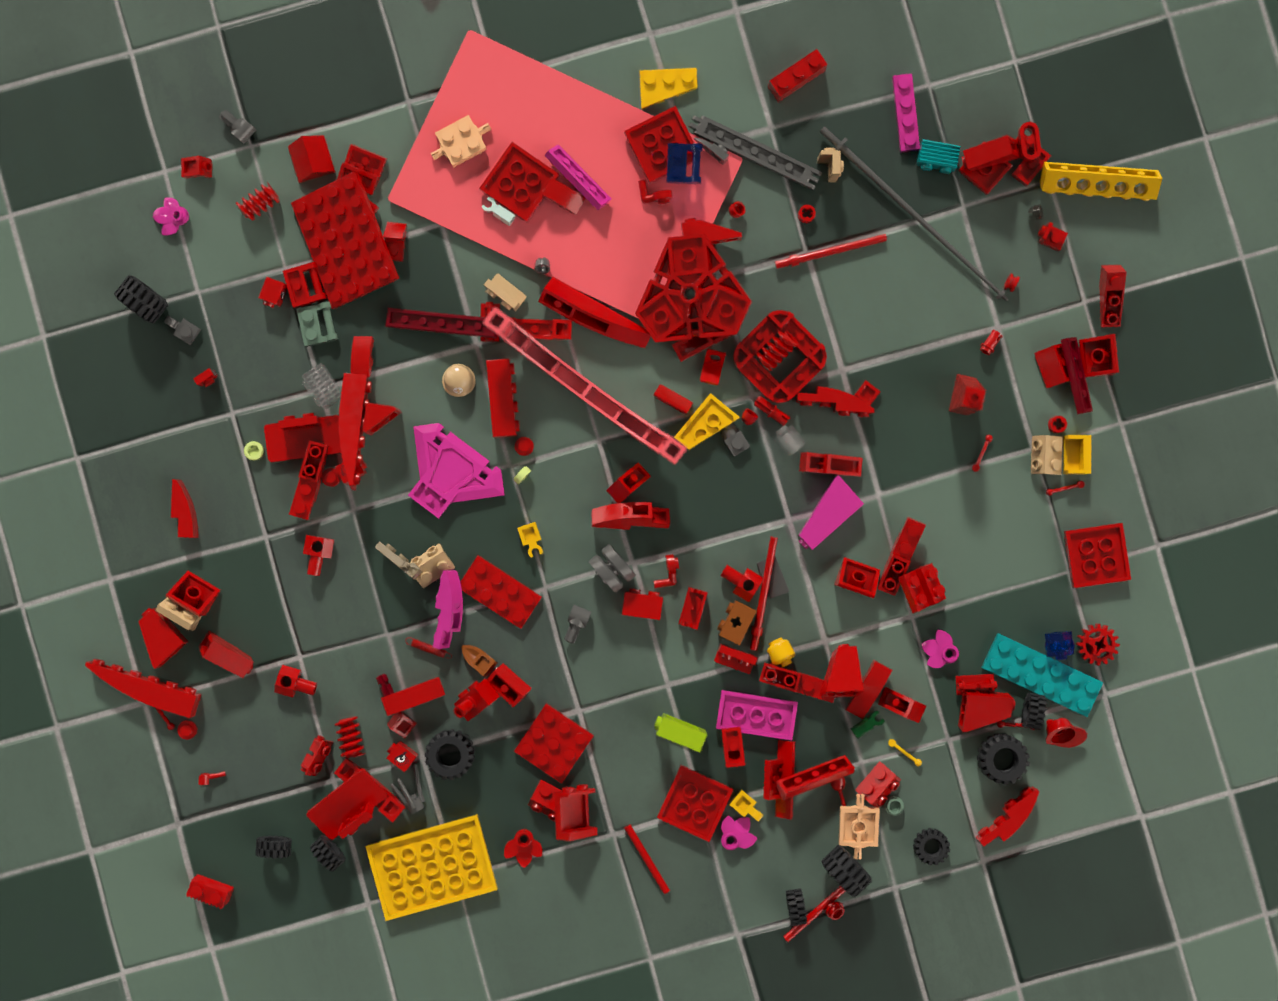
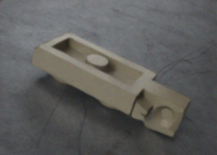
M379 541L375 546L378 551L414 580L422 573V570L415 563H408L409 560L401 553L397 556L395 554L397 550L390 544L385 546Z

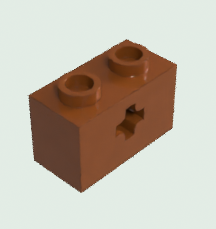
M735 600L734 603H729L725 611L728 615L725 621L721 619L717 630H719V636L740 645L756 610ZM738 616V620L741 623L740 625L736 624L735 627H733L731 619H735Z

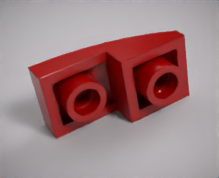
M552 177L542 193V196L559 204L560 207L577 215L585 200V197Z
M372 336L353 337L351 374L371 376L373 365L371 355L374 344Z

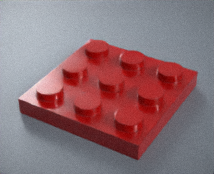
M676 106L624 131L649 184L701 159V155Z
M511 142L479 189L525 222H528L544 199L542 193L550 178L552 177L557 180L560 175L514 142Z
M1123 523L1064 531L1072 588L1131 580Z
M546 703L514 752L562 784L594 735Z
M680 765L657 818L710 842L734 789L684 765Z

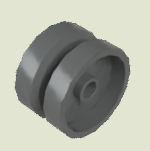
M608 544L602 549V554L608 561L605 562L600 556L595 555L589 563L596 570L595 573L606 585L608 584L616 593L623 587V583L617 577L619 574L628 582L636 574L614 548Z

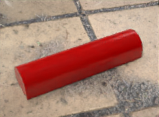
M846 755L780 779L776 781L779 795L783 800L810 791L853 774L854 766Z

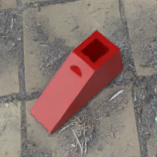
M1101 265L1099 282L1101 327L1121 326L1127 274L1121 265Z

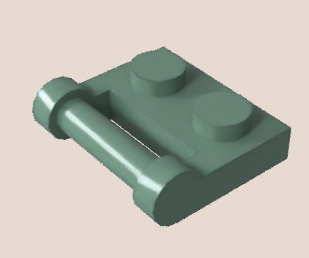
M330 302L297 309L305 347L338 340V335L335 333ZM322 310L328 334L326 336H323L318 311Z

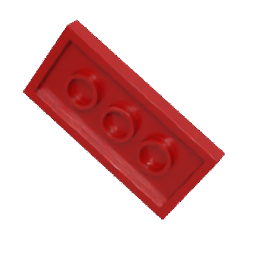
M479 555L460 582L463 592L520 629H522L542 598L541 595Z

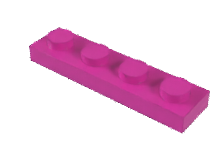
M912 74L893 75L892 83L900 153L919 151L920 143Z
M559 144L547 151L544 156L576 187L592 206L599 210L610 202L611 198Z

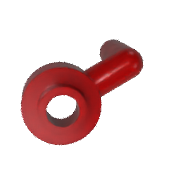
M646 180L638 181L641 201L643 203L655 201L658 204H667L670 202L669 199L673 198L672 190L656 191L648 195Z
M673 554L665 555L669 579L653 581L654 588L673 586L677 583L676 569H679L678 557L674 558Z

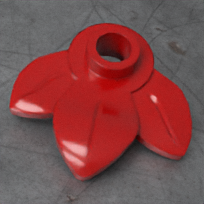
M521 829L517 831L514 839L508 841L505 845L504 857L512 858L516 856L518 863L525 868L531 862L533 856L542 857L543 850L540 842L534 839L531 831ZM521 836H527L528 840L523 842Z

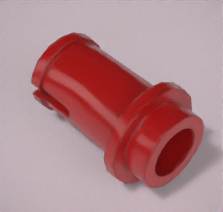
M992 330L986 341L980 344L981 352L986 355L994 353L995 346L1003 337L1001 333Z

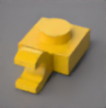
M742 789L729 804L743 817L749 813L758 822L763 817V814L753 807L757 802Z

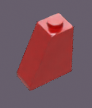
M1005 135L963 150L962 162L965 168L967 167L968 170L975 171L1018 159L1020 155L1015 139Z
M148 608L142 613L141 616L143 618L138 622L151 664L156 669L164 665L189 641L167 617L155 611L156 608Z
M211 631L207 632L199 645L203 658L241 678H244L253 669L254 664L251 656Z
M841 644L832 652L820 693L821 698L858 696L864 691L857 646Z
M965 689L962 695L958 727L963 732H968L1010 718L1012 711L1015 709V700L1009 693Z

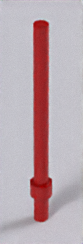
M882 234L798 256L797 254L790 255L789 258L775 261L776 269L790 265L794 267L802 262L887 241V236Z
M772 536L770 537L755 624L751 630L752 640L750 649L755 651L758 650L759 639L763 634L762 623L778 541L777 537Z

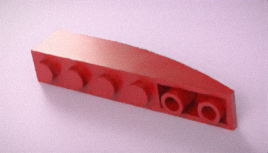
M552 277L547 283L538 302L604 336L642 348L647 346L651 338L648 331L642 326L555 277Z
M344 373L339 406L340 449L349 486L352 490L356 491V486L360 484L361 479L358 470L359 466H362L363 463L361 448L365 446L363 424L366 404L370 403L367 398L368 393L372 391V382L364 374Z
M94 659L85 663V666L103 681L135 700L187 718L194 717L202 694L197 693V690L194 688L185 687L183 689L178 687V684L175 682L167 681V683H164L158 677L141 676L142 673L139 671L130 670L128 672L123 670L124 667L115 664L108 666L105 665V661L100 659Z

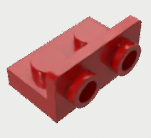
M720 643L714 661L750 674L753 665L756 664L757 657Z

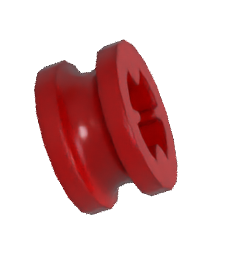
M803 205L798 211V219L802 223H810L816 215V211L811 205ZM803 210H804V211H808V210H809V211L811 212V213H810L811 218H809L808 216H807L806 218H804V217H803L804 212H802V211H803Z
M1010 273L1003 289L1008 288L1010 292H1013L1020 277H1014Z
M1054 416L1049 420L1048 428L1053 433H1061L1067 428V421L1063 416ZM1056 419L1059 420V423H1062V427H1058L1059 430L1053 425V422L1057 421Z

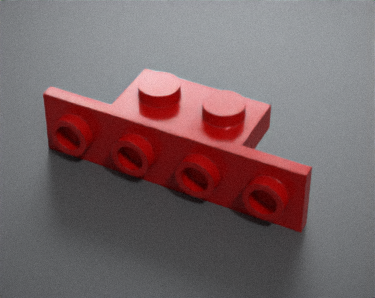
M778 740L777 759L765 760L763 799H776L775 817L789 820L793 819V797L783 800L779 795L776 781L794 774V741Z

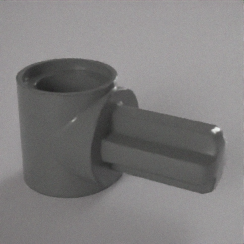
M227 110L221 112L219 116L220 120L231 128V134L243 144L256 131L245 119H237Z
M573 605L568 617L570 626L565 635V641L572 644L575 643L580 629L586 627L591 611Z

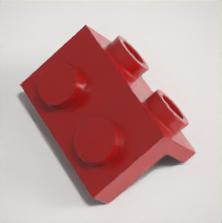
M879 761L855 791L860 795L864 794V799L872 806L881 807L887 801V796L891 791L894 792L899 787L901 779Z
M540 780L528 806L537 813L542 812L550 820L556 822L555 792L562 790Z

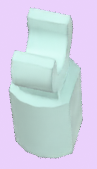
M488 197L487 199L492 203V206L487 208L482 205V209L488 213L492 212L493 216L510 226L516 215L502 205H496L495 200Z

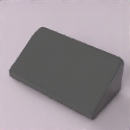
M776 556L774 557L768 590L770 598L789 592ZM766 559L757 563L762 577L764 575Z

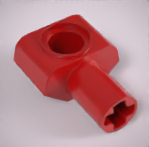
M306 535L303 554L310 555L307 574L320 576L323 558L331 559L334 539ZM318 541L323 545L320 552H317L314 548L315 543Z
M726 565L720 575L736 585L733 593L747 602H750L763 580L762 576L748 568L742 574L729 565ZM746 580L753 582V588L749 591L743 588V583Z
M282 665L276 679L274 692L292 698L296 691L314 695L317 683L300 678L301 670ZM285 676L291 678L290 686L284 684Z

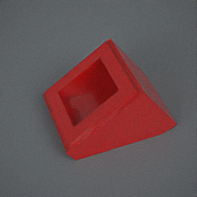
M402 711L395 713L387 723L390 730L403 738H406L417 724Z

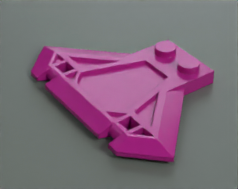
M440 423L413 426L420 480L408 494L409 497L439 519L451 503L504 496L501 469L497 466L493 470L488 468L489 460L452 432L447 436L441 431L444 426ZM436 438L441 441L440 445L434 442ZM481 473L487 476L485 480L479 476Z

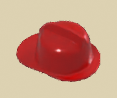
M1066 718L1048 719L1046 721L1047 737L1045 741L1047 744L1071 748L1082 744L1087 739V732L1082 728L1073 726Z

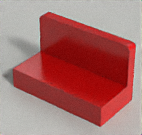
M1061 343L1034 353L1046 388L1070 381Z

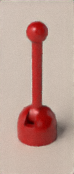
M843 777L830 782L832 789L838 791L842 806H846L842 793L846 785L845 778Z

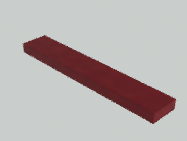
M388 308L386 327L497 339V334L483 324L486 317Z

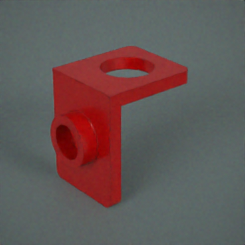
M707 349L700 382L716 386L719 384L726 353ZM717 355L720 359L714 360L710 356Z

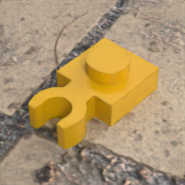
M536 522L518 527L523 546L529 544V556L533 557L532 550L534 548H537L539 553L543 554L542 547L537 544V541L542 539Z

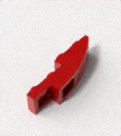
M818 386L816 387V394H796V402H801V406H812V403H819V407H831V404H834V412H838V416H850V413H857V417H869V414L874 413V408L868 403L838 389Z
M309 440L289 515L309 520L314 502L316 503L320 489L321 477L327 459L328 445Z
M626 502L605 505L592 509V527L630 530L631 526L669 528L670 511L669 508L652 507V502Z
M907 517L893 545L877 589L896 596L901 585L898 577L906 574L911 563V557L926 524Z
M764 662L759 679L760 682L831 703L834 702L835 697L821 698L820 696L824 682L823 679Z
M1028 786L1020 792L1021 795L1017 798H1011L1006 801L1005 806L1002 808L1006 815L997 817L993 821L994 824L990 827L982 828L978 832L979 835L975 837L977 841L984 847L997 837L1003 842L1011 837L1031 813L1039 795L1037 788Z

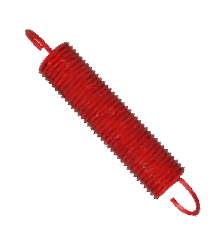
M413 639L411 647L442 658L448 653L444 649H437L428 643Z

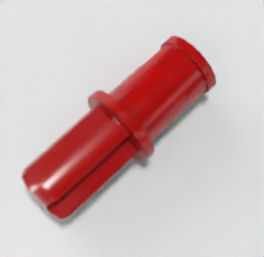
M761 396L755 400L754 406L767 414L768 418L771 417L783 427L786 425L790 416L778 409L777 405L771 404Z

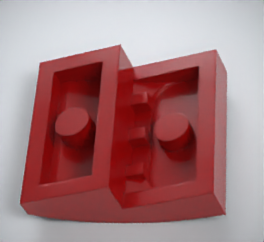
M350 144L345 162L341 165L337 179L357 171L366 193L373 195L387 158Z

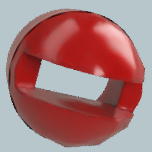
M739 201L734 202L729 207V214L733 218H739L745 214V206Z
M746 408L741 418L746 425H752L758 419V415L751 409Z

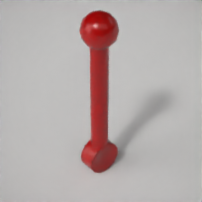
M991 435L985 437L986 441L977 462L972 466V471L974 472L980 470L979 464L989 442L993 440Z
M1078 481L1077 484L1065 487L1048 488L1046 494L1051 496L1053 493L1068 489L1084 488L1085 483Z
M155 708L166 722L168 730H173L175 725L170 723L161 709Z
M1002 720L997 722L999 728L1004 726L1023 727L1022 723H1006Z

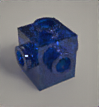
M1058 631L1045 634L1047 657H1055V660L1067 659L1068 655L1074 654L1075 643L1072 631Z

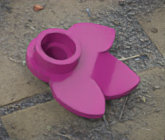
M169 197L164 199V207L154 211L153 218L156 222L163 224L162 235L169 236L175 234L179 226L188 222L189 213L184 207L179 205L176 199Z
M937 630L935 640H927L921 644L924 652L930 656L927 665L932 668H941L946 663H954L959 657V651L953 645L952 637L943 630ZM951 650L952 656L947 657L946 651Z
M727 816L722 821L721 829L723 835L721 843L725 849L735 850L737 847L746 849L756 842L757 837L749 833V817H741L734 821L730 816ZM728 837H733L734 842L728 843Z

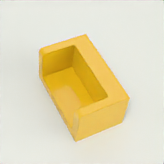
M1091 435L1063 436V474H1091Z

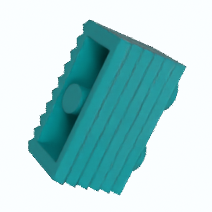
M923 139L920 143L916 165L921 166L923 170L939 169L940 173L950 174L957 169L961 146Z

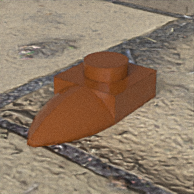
M472 645L462 646L465 660L486 678L498 662L478 647Z

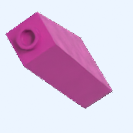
M839 475L833 478L798 534L800 538L799 543L805 549L813 550L864 504Z

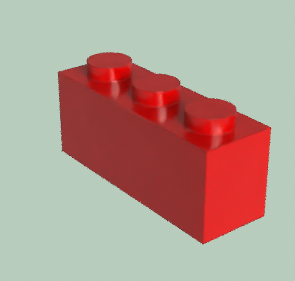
M816 49L771 79L768 89L779 103L825 72L828 64L818 49Z

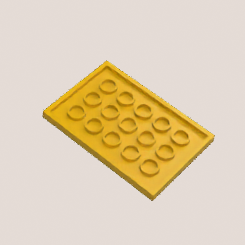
M478 814L365 846L385 921L498 890Z

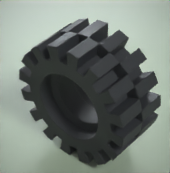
M1027 693L1021 714L1023 727L1036 730L1042 728L1047 709L1046 697L1044 695Z
M928 828V830L923 829L922 833H918V837L914 838V852L923 863L939 865V862H944V858H948L947 854L950 852V843L947 837L939 830ZM931 839L936 840L939 844L937 852L933 854L927 853L924 848L925 843Z
M321 835L310 846L311 852L314 853L313 856L317 858L316 860L320 861L321 865L331 872H334L346 860L344 853L340 851L341 849L336 846L335 842L333 843L332 840L328 839L327 836Z
M284 836L256 838L255 855L273 859L291 856L292 839Z
M802 889L787 890L786 900L791 926L807 924Z

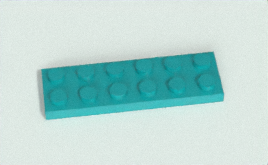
M999 633L996 634L981 667L1036 694L1044 695L1047 699L1085 717H1088L1104 683Z

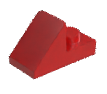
M387 222L383 237L393 261L403 262L407 224Z
M741 727L721 729L726 768L745 766Z

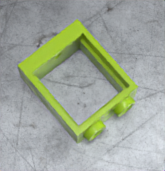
M665 713L661 717L658 716L654 724L656 735L697 752L701 751L707 736L705 729Z

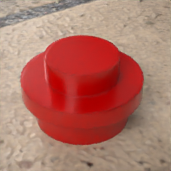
M521 437L515 442V450L519 455L528 456L532 453L534 444L530 438Z
M327 468L322 473V482L326 486L334 487L340 483L341 478L335 468Z
M190 720L181 722L177 729L178 735L185 740L192 739L197 734L196 724Z
M840 901L831 902L827 906L826 915L833 920L841 918L844 914L843 904Z

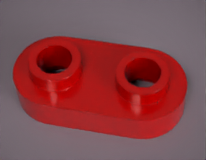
M1025 122L1018 130L1021 157L1030 162L1036 160L1041 154L1038 126L1035 123ZM1025 130L1030 132V136L1025 135ZM1027 149H1031L1033 154L1029 155Z

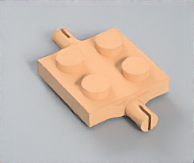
M469 115L435 132L441 148L432 152L431 155L434 161L445 155L454 168L487 150L483 143L482 135L492 129L488 123L478 128L473 124Z
M856 794V805L840 806L838 843L840 846L853 847L854 858L859 860L862 859V848L868 846L878 847L879 807L865 806L864 794H861V796Z

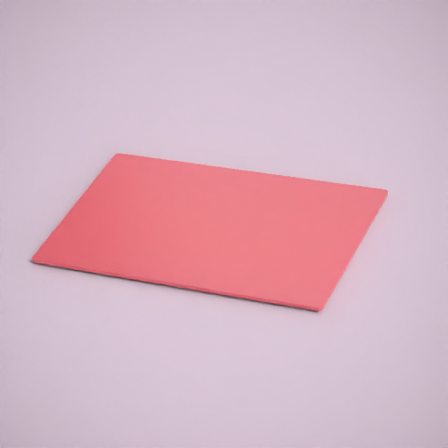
M469 30L388 196V200L535 270L536 260L546 257L550 262V271L544 275L550 278L555 277L574 289L638 319L635 312L650 279L653 280L656 273L653 271L668 237L682 236L681 223L685 222V219L696 218V220L714 223L743 159L728 151V160L722 165L694 140V138L700 137L690 133L701 155V159L649 184L624 131L653 117V115ZM469 115L473 124L478 128L487 123L492 130L482 135L483 143L487 148L486 151L454 168L445 155L434 161L431 153L441 148L435 132ZM514 142L559 173L560 176L557 181L582 195L544 156L548 150L559 144L608 194L611 200L607 205L597 210L585 198L577 215L544 197L528 222H525L516 215L512 224L508 226L493 216L492 212L488 213L482 209V205L489 208L492 206V203L487 199L489 196L480 191L479 188L510 143ZM646 180L648 195L656 191L672 190L673 198L669 199L670 202L667 204H658L655 201L643 203L641 201L638 181ZM662 277L660 283L665 285L668 279Z

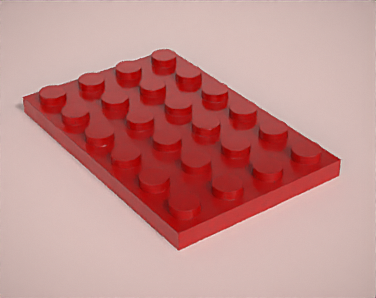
M353 171L291 202L312 259L316 262L317 272L332 309H336L400 279L357 171Z

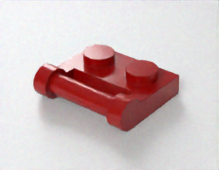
M316 262L283 270L293 308L327 299L326 293H323ZM306 271L310 272L316 295H310L304 274Z

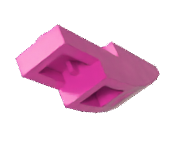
M443 570V574L440 577V587L436 595L435 608L440 609L441 612L438 616L437 630L433 638V647L437 649L450 648L453 632H460L463 598L460 579L456 570Z

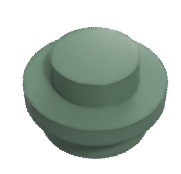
M898 796L887 798L884 805L887 813L893 816L901 814L904 809V803Z

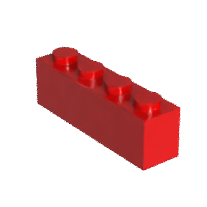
M509 358L486 360L493 437L517 436V432L520 431V422L516 420L515 413L519 412L518 401H514L517 386L516 382L512 381V375L515 374V365L511 363Z

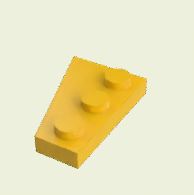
M697 68L640 70L641 110L656 103L664 102V100L674 96L677 97L697 89Z
M710 393L674 438L690 450L740 419V417Z

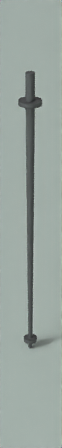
M825 126L821 129L820 133L836 147L835 151H841L998 294L996 296L997 299L1002 297L1005 301H1008V298L1004 295L1006 290L1002 289L1000 291L845 145L848 141L846 137L840 141Z

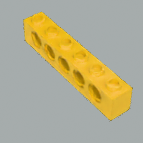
M1044 162L1039 184L1041 190L1049 194L1059 192L1066 195L1082 194L1088 197L1100 195L1105 198L1113 196L1123 199L1139 198L1149 201L1150 199L1157 200L1162 176L1159 170ZM1085 179L1083 182L1077 183L1079 180ZM1123 182L1121 185L1115 186L1117 183Z

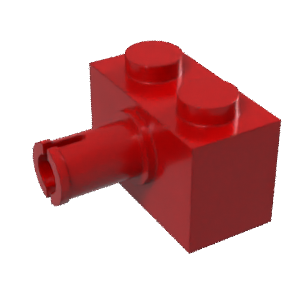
M486 678L480 683L476 680L468 687L470 691L465 689L458 695L459 700L454 703L456 707L453 710L458 718L464 717L469 722L500 697Z

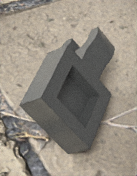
M169 316L164 321V323L176 329L173 335L189 345H192L201 331L200 328L184 318L181 323Z

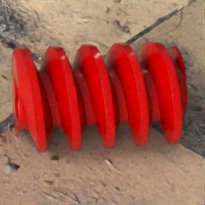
M268 182V187L263 184L260 185L261 192L254 189L255 196L248 193L249 200L242 198L243 205L236 202L237 207L247 219L249 218L254 221V213L261 216L260 209L266 212V205L274 207L272 200L277 203L280 202L277 193Z
M786 330L785 333L778 331L780 338L772 337L775 342L774 344L769 341L767 342L769 349L761 348L764 354L756 353L759 361L770 371H772V368L777 367V362L781 363L783 361L782 357L786 358L788 352L794 350L793 346L797 347L799 345L795 337Z
M358 716L341 719L334 724L336 727H341L340 730L336 731V734L342 735V737L337 739L338 742H344L339 747V749L345 750L341 757L352 758L365 754L359 752L364 748V745H358L362 738L356 737L361 733V730L355 729L359 726V723L353 722Z

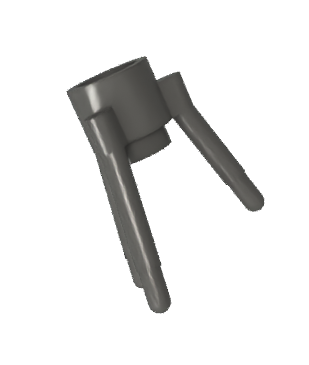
M413 763L418 797L416 794L409 795L401 779H398L397 782L406 799L393 783L391 784L392 789L410 814L423 809L422 802L425 801L416 763Z

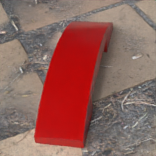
M509 317L534 339L571 340L572 320H537Z
M346 758L334 774L345 782L363 768ZM375 779L388 793L387 797L376 807L379 808V812L391 822H394L405 806L393 793Z

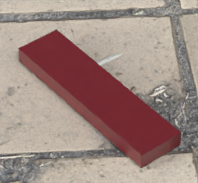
M1077 338L1061 339L1077 415L1093 412Z

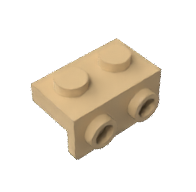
M824 148L817 158V163H828V182H836L838 177H841V172H843L844 161L840 160V151H835V148Z
M496 274L492 280L488 279L484 284L487 289L485 292L492 298H499L502 301L500 304L507 310L513 309L516 312L527 298L525 294L500 274Z
M1049 435L1032 436L1031 474L1061 475L1063 437Z
M440 543L436 546H431L427 552L421 556L414 557L410 562L415 563L422 570V573L416 578L422 588L439 579L443 574V570L455 568Z
M168 598L159 603L155 610L188 631H194L201 619V616L195 615Z

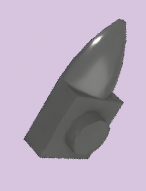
M694 138L707 153L722 165L728 160V151L719 144L717 146L715 143L711 144L704 139Z
M730 424L720 430L725 444L734 457L751 447L742 432L734 424Z

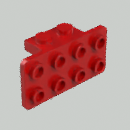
M314 413L302 414V418H295L294 415L283 417L284 420H280L278 423L266 424L264 426L268 460L270 462L304 458L309 440L328 445L327 455L341 453L339 416L319 417L314 416Z
M360 769L307 812V817L330 840L335 839L338 835L343 839L347 835H353L362 823L367 824L372 819L374 807L383 801L388 793L365 769Z

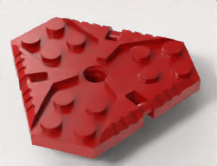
M704 233L668 237L653 271L656 273L653 280L650 279L635 312L655 343L687 340L697 336L699 338L737 335L748 313L752 300L733 273L727 270L725 267L726 263ZM719 271L722 277L717 280L714 274ZM662 277L668 279L665 285L660 283ZM690 288L695 290V297L693 299H688L686 296V292ZM692 322H698L699 329H693Z

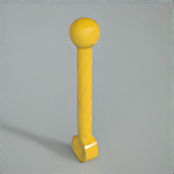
M894 739L888 741L889 746L898 749L915 762L917 767L922 765L920 759H916L897 745Z

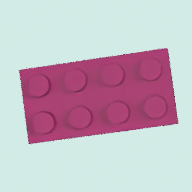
M721 690L716 729L741 727V733L792 740L798 702Z

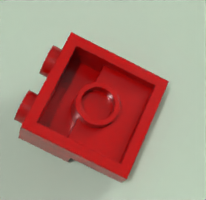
M932 563L918 567L898 577L912 614L946 599L945 587L940 584L938 570Z

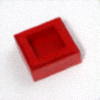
M865 380L854 396L871 405L881 391Z

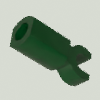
M878 710L873 711L869 719L865 718L850 728L857 739L874 729L873 726H879L885 722L884 719L875 721V716L879 714Z

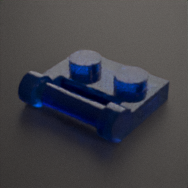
M668 143L667 183L701 184L700 152L703 150L702 144ZM687 152H693L691 177H686Z

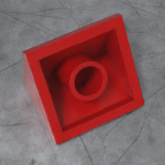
M324 135L301 136L288 146L299 183L336 172Z
M1115 334L1079 340L1080 355L1086 378L1119 373Z
M367 403L363 431L373 435L402 412L394 406Z
M844 557L834 585L874 598L880 569Z
M187 571L165 597L197 616H205L220 593V589L192 572Z

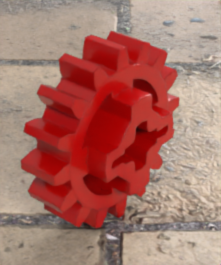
M1098 623L1095 624V628L1093 625H1088L1089 630L1082 629L1083 636H1077L1081 641L1077 642L1076 645L1081 647L1077 650V653H1083L1081 657L1083 660L1088 659L1087 663L1092 664L1095 662L1097 666H1100L1101 662L1108 664L1107 659L1114 660L1112 654L1119 653L1115 650V647H1119L1120 644L1115 643V640L1119 637L1112 635L1114 633L1113 629L1108 630L1107 625H1103L1101 628V625ZM1098 632L1095 636L1089 637L1092 633ZM1095 642H1098L1101 646L1097 647ZM1107 652L1105 655L1098 657L1101 653Z

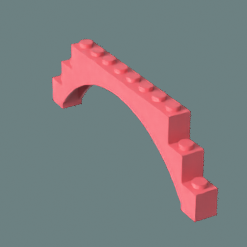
M494 307L483 322L487 328L517 350L521 356L642 445H646L674 465L687 448L632 412L586 379L496 307Z

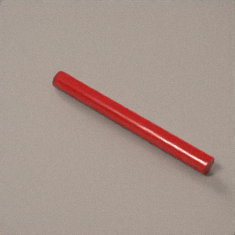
M631 824L627 825L624 829L663 894L670 891L669 887Z
M839 886L807 915V924L794 926L783 936L787 942L792 940L819 916L831 902L836 901L846 891Z

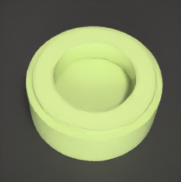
M249 442L244 448V454L249 460H260L264 455V447L259 442Z
M527 466L522 468L514 477V481L519 485L531 473V470Z

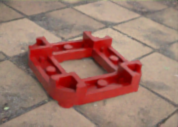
M777 310L769 313L739 342L734 351L733 360L736 368L766 399L773 403L781 404L791 400L823 369L826 364L827 355L825 346L794 317L793 313ZM786 330L798 341L799 345L796 348L806 359L779 383L753 356L778 331L785 333Z

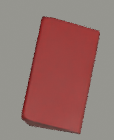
M659 385L654 393L656 399L687 415L693 404L692 401L663 385Z

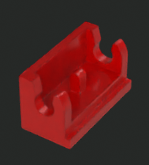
M688 587L678 624L698 630L708 592Z

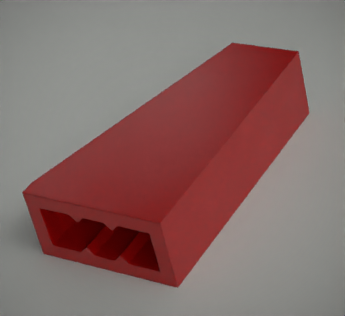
M957 374L949 412L970 415L982 410L986 390L977 378Z

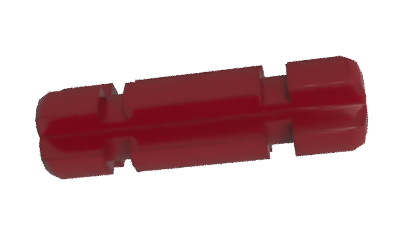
M386 674L376 677L378 685H381L380 689L383 696L394 693L391 684H388L389 679Z

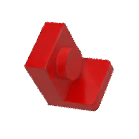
M202 156L181 158L182 178L188 179L201 176L212 178L211 159Z
M1049 222L1040 228L1038 243L1059 252L1068 233L1054 227L1053 223Z

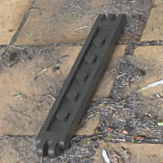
M701 116V118L692 117V121L698 123V125L690 123L688 127L695 130V135L716 145L720 144L728 151L810 190L815 189V186L809 182L817 184L819 179L812 175L820 177L821 171L705 116Z

